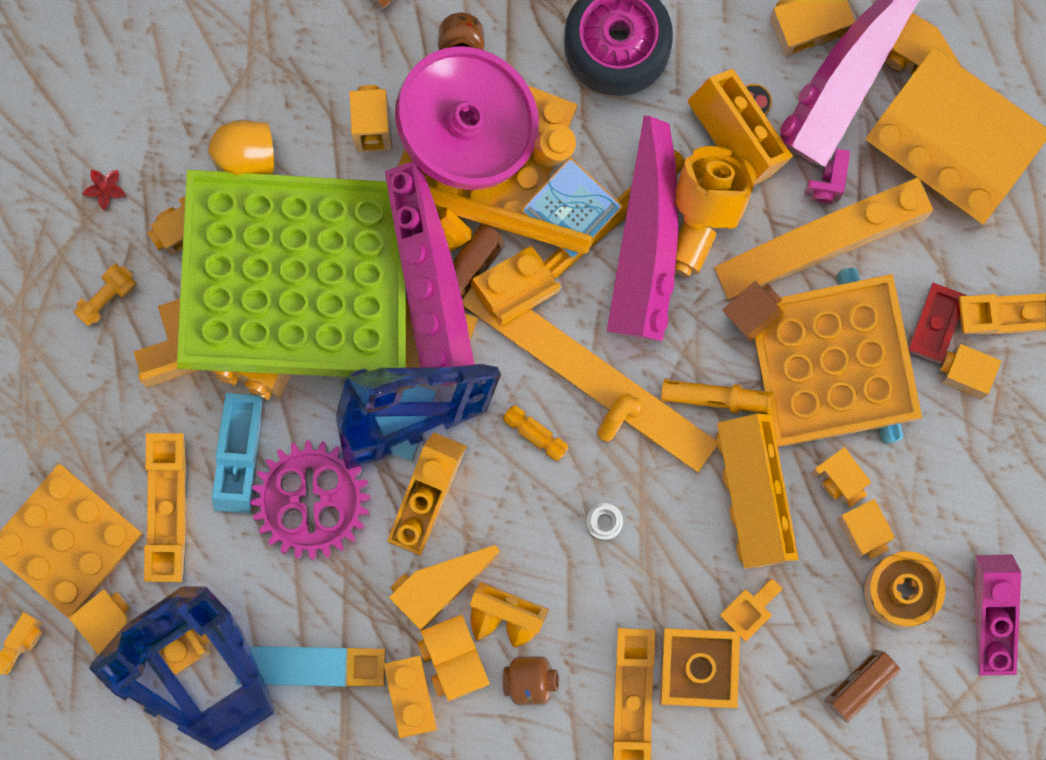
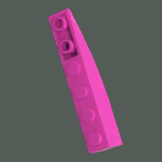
M414 161L385 171L423 383L447 387L476 378L466 316L455 268L424 173Z

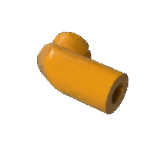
M631 394L620 396L604 416L597 429V436L606 442L613 440L627 415L637 417L640 414L642 408L641 400L637 397H631Z

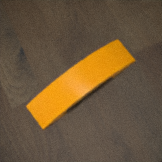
M1046 293L997 297L996 294L960 296L958 298L963 334H1016L1046 331Z
M146 433L145 470L148 471L147 545H144V582H182L186 536V457L184 434Z
M618 628L613 760H651L655 629Z

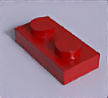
M934 282L930 285L908 345L909 353L940 365L943 363L960 317L958 298L960 296H967L966 294Z

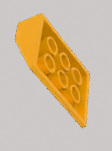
M933 47L865 140L984 225L1045 144L1046 126L936 47Z

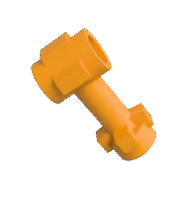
M114 263L101 277L106 284L88 302L81 298L76 303L77 308L73 313L88 327L93 322L96 324L102 318L98 312L116 294L124 298L137 285V282L133 279L134 275L124 266L120 267L117 263Z

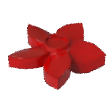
M91 169L90 177L95 185L87 187L82 193L83 196L89 198L98 196V203L103 211L109 206L110 197L114 199L126 197L122 188L116 185L119 180V170L110 171L104 178L100 172Z

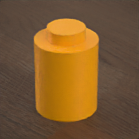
M561 124L547 127L535 140L532 152L533 158L544 167L558 166L569 158L576 148L574 133L568 127Z
M683 220L678 231L676 274L689 278L691 274L700 273L717 235L714 230L707 226L694 228Z

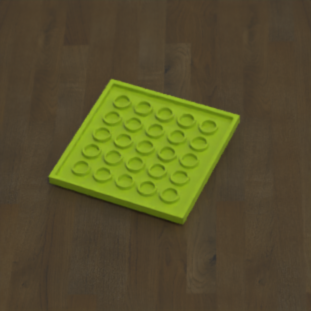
M187 170L177 369L404 380L406 373V287L387 182L253 173L235 175L220 171Z

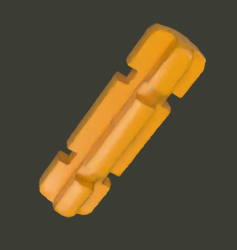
M512 405L504 414L503 421L514 429L516 427L519 429L518 433L540 450L544 448L549 457L559 461L567 452L568 445L557 437L555 439L552 437L553 433L531 416L527 418L525 416L526 412L518 406Z

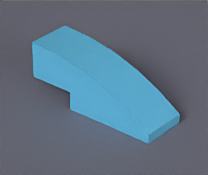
M225 394L215 458L217 467L212 493L214 511L251 514L252 505L250 501L253 500L254 491L251 488L252 485H255L263 401L259 395Z
M238 647L236 684L347 687L348 649Z

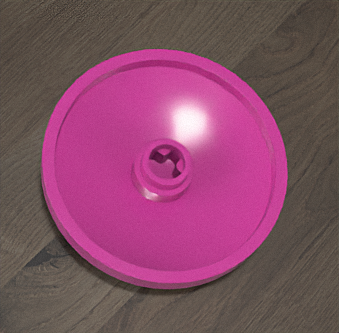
M463 46L435 51L414 66L401 84L396 99L395 121L403 147L421 170L445 185L467 190H479L499 185L512 177L526 163L534 150L535 140L538 136L539 117L531 90L521 75L511 65L490 52Z

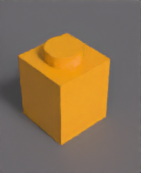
M960 344L954 352L947 351L940 367V371L945 373L941 383L982 400L989 394L1002 360Z
M875 499L837 518L857 558L867 554L871 560L890 550L887 543L894 540L895 536Z

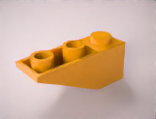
M914 13L910 15L885 60V63L897 71L905 70L913 75L933 47H936L961 65L939 29Z
M432 433L422 448L387 542L421 556L455 479L467 448L466 445L438 433Z

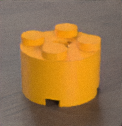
M717 146L699 147L694 150L693 155L686 158L676 186V206L684 215L685 223L694 228L707 226L711 228L734 229L738 226L756 182V173L747 160L743 158L742 162L731 157L733 151Z
M913 551L894 553L879 561L870 570L864 585V597L870 614L882 624L896 629H908L929 621L941 609L946 592L945 581L938 568L927 556ZM906 582V588L912 590V595L903 599L901 592L897 591V586Z

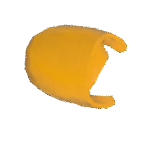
M241 119L220 126L210 138L208 155L215 168L220 172H228L235 175L245 173L273 175V143L268 122Z

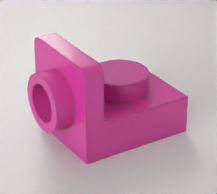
M836 149L832 159L823 168L822 180L828 181V183L809 180L805 187L804 195L811 196L812 201L821 204H833L834 201H840L845 190L851 151Z

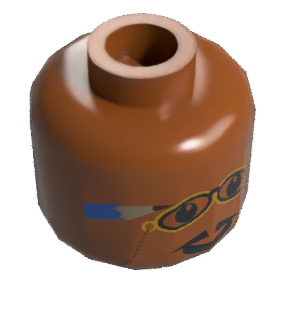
M543 656L515 657L511 661L510 666L504 667V695L510 696L511 701L515 705H546L551 699L552 692H558V670L552 669L549 660Z

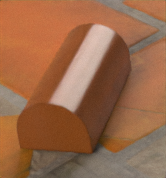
M483 223L478 226L472 234L471 240L464 245L453 260L462 300L471 289L472 279L487 271L505 247L501 234Z
M874 650L825 698L824 702L844 722L849 723L901 672V669L886 652Z

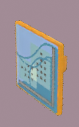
M570 157L521 211L526 216L591 235L593 240L623 208V205ZM560 247L573 260L580 254Z

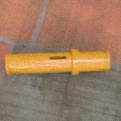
M664 378L661 401L730 409V413L736 414L739 413V410L771 415L774 405V391L743 389L741 384H733L732 387Z

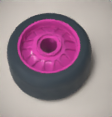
M577 0L573 5L565 25V55L575 76L590 89L612 96L634 94L655 82L668 63L673 43V28L669 13L660 0ZM622 31L628 37L625 40L617 41L611 38L609 33Z

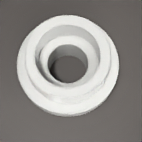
M597 504L587 515V528L591 535L597 539H613L620 533L623 527L622 513L612 504ZM600 516H609L612 520V525L606 529L601 528L597 522Z

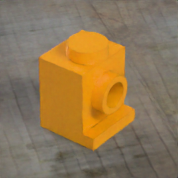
M185 196L178 199L182 206L176 210L174 207H171L161 212L156 217L157 221L151 224L153 229L147 232L158 251L165 247L170 256L183 250Z
M845 447L811 472L814 478L822 475L825 479L822 482V486L833 500L839 498L843 504L846 502L849 508L867 496L864 488L872 483Z

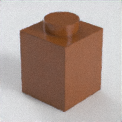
M754 281L722 311L751 342L783 313L777 305L782 299L769 284L762 288Z

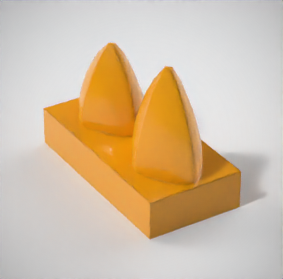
M481 581L469 605L472 607L471 627L476 640L491 634L499 626L502 619L507 621L506 629L509 641L514 648L526 644L536 633L539 634L549 611L548 608Z

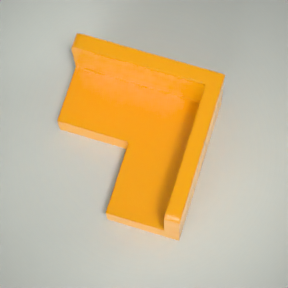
M180 299L157 306L168 340L133 351L140 371L138 374L139 380L146 388L199 371L177 369Z

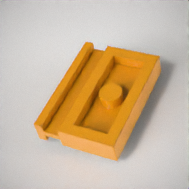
M532 245L473 278L471 282V287L489 312L493 313L498 319L497 323L499 326L504 325L559 293L562 286L552 278L551 271L548 267H545L543 260Z

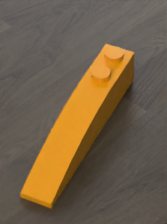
M918 177L776 237L715 266L714 271L727 300L730 301L735 299L754 281L761 287H764L766 284L774 283L925 221L933 212V208Z

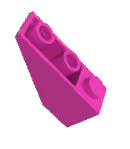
M1013 554L975 555L974 599L978 673L980 676L1017 675L1021 570Z

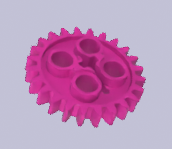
M306 440L303 451H300L295 443H291L292 454L288 456L281 449H278L280 461L275 463L270 459H266L265 461L271 470L269 473L258 471L257 475L264 481L263 485H252L251 488L260 494V498L251 500L250 504L261 508L260 512L252 516L253 520L265 521V524L259 529V533L264 535L272 532L273 534L268 543L274 546L282 541L281 553L284 555L292 547L295 548V558L298 560L301 559L304 551H308L310 559L315 561L318 550H322L327 558H331L330 547L334 545L341 552L345 551L342 540L347 538L355 542L356 538L351 532L352 529L364 530L365 528L358 520V517L370 515V511L361 507V503L370 501L371 496L360 492L369 483L367 480H356V477L363 471L360 466L352 469L349 468L353 460L350 454L340 460L341 449L338 446L330 454L327 453V445L324 441L320 443L317 450H313L310 440ZM308 468L313 469V493L317 498H320V502H315L313 505L314 533H309V508L305 503H302V499H307L309 495L306 474ZM327 472H333L338 475L337 486L328 491L321 489L319 486L321 476ZM290 474H297L301 477V486L295 492H286L282 487L284 478ZM330 508L336 509L340 514L338 523L330 528L321 525L320 518L322 513ZM293 510L301 512L303 516L301 525L296 529H287L283 522L285 515Z

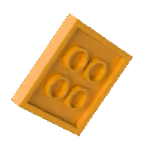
M59 463L0 530V561L69 619L70 616L85 605L144 534Z

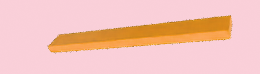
M472 287L463 298L464 309L608 411L622 395L631 394V397L639 398L642 402L640 414L637 417L627 415L624 422L697 474L717 447L714 438L531 309L499 326L497 323L498 319L493 313L489 312Z

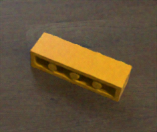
M757 413L717 423L719 433L716 435V443L719 451L723 454L725 464L723 480L726 488L730 491L732 502L730 517L737 529L739 541L737 542L736 550L744 569L763 568L799 560L772 415Z

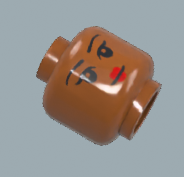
M459 12L449 15L440 24L438 31L439 50L462 46L484 50V29L477 17L469 13Z

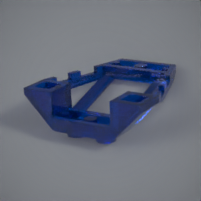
M475 364L457 367L378 368L371 371L360 369L353 372L345 380L336 411L337 427L346 469L348 470L388 457L393 454L390 449L391 447L406 440H409L411 446L424 440L421 434L443 424L447 430L487 412L501 377L498 367ZM429 382L430 386L442 385L444 382H458L451 402H400L404 389L414 388L417 384ZM387 416H432L385 436L375 418Z
M206 586L180 587L128 622L89 667L114 695L125 701L127 698L134 700L144 706L143 711L155 718L159 714L177 724V730L215 751L273 715L275 710L269 690L241 628L231 612ZM192 628L200 636L206 634L242 685L203 712L200 711L158 652ZM146 661L181 710L136 681V679L143 675Z

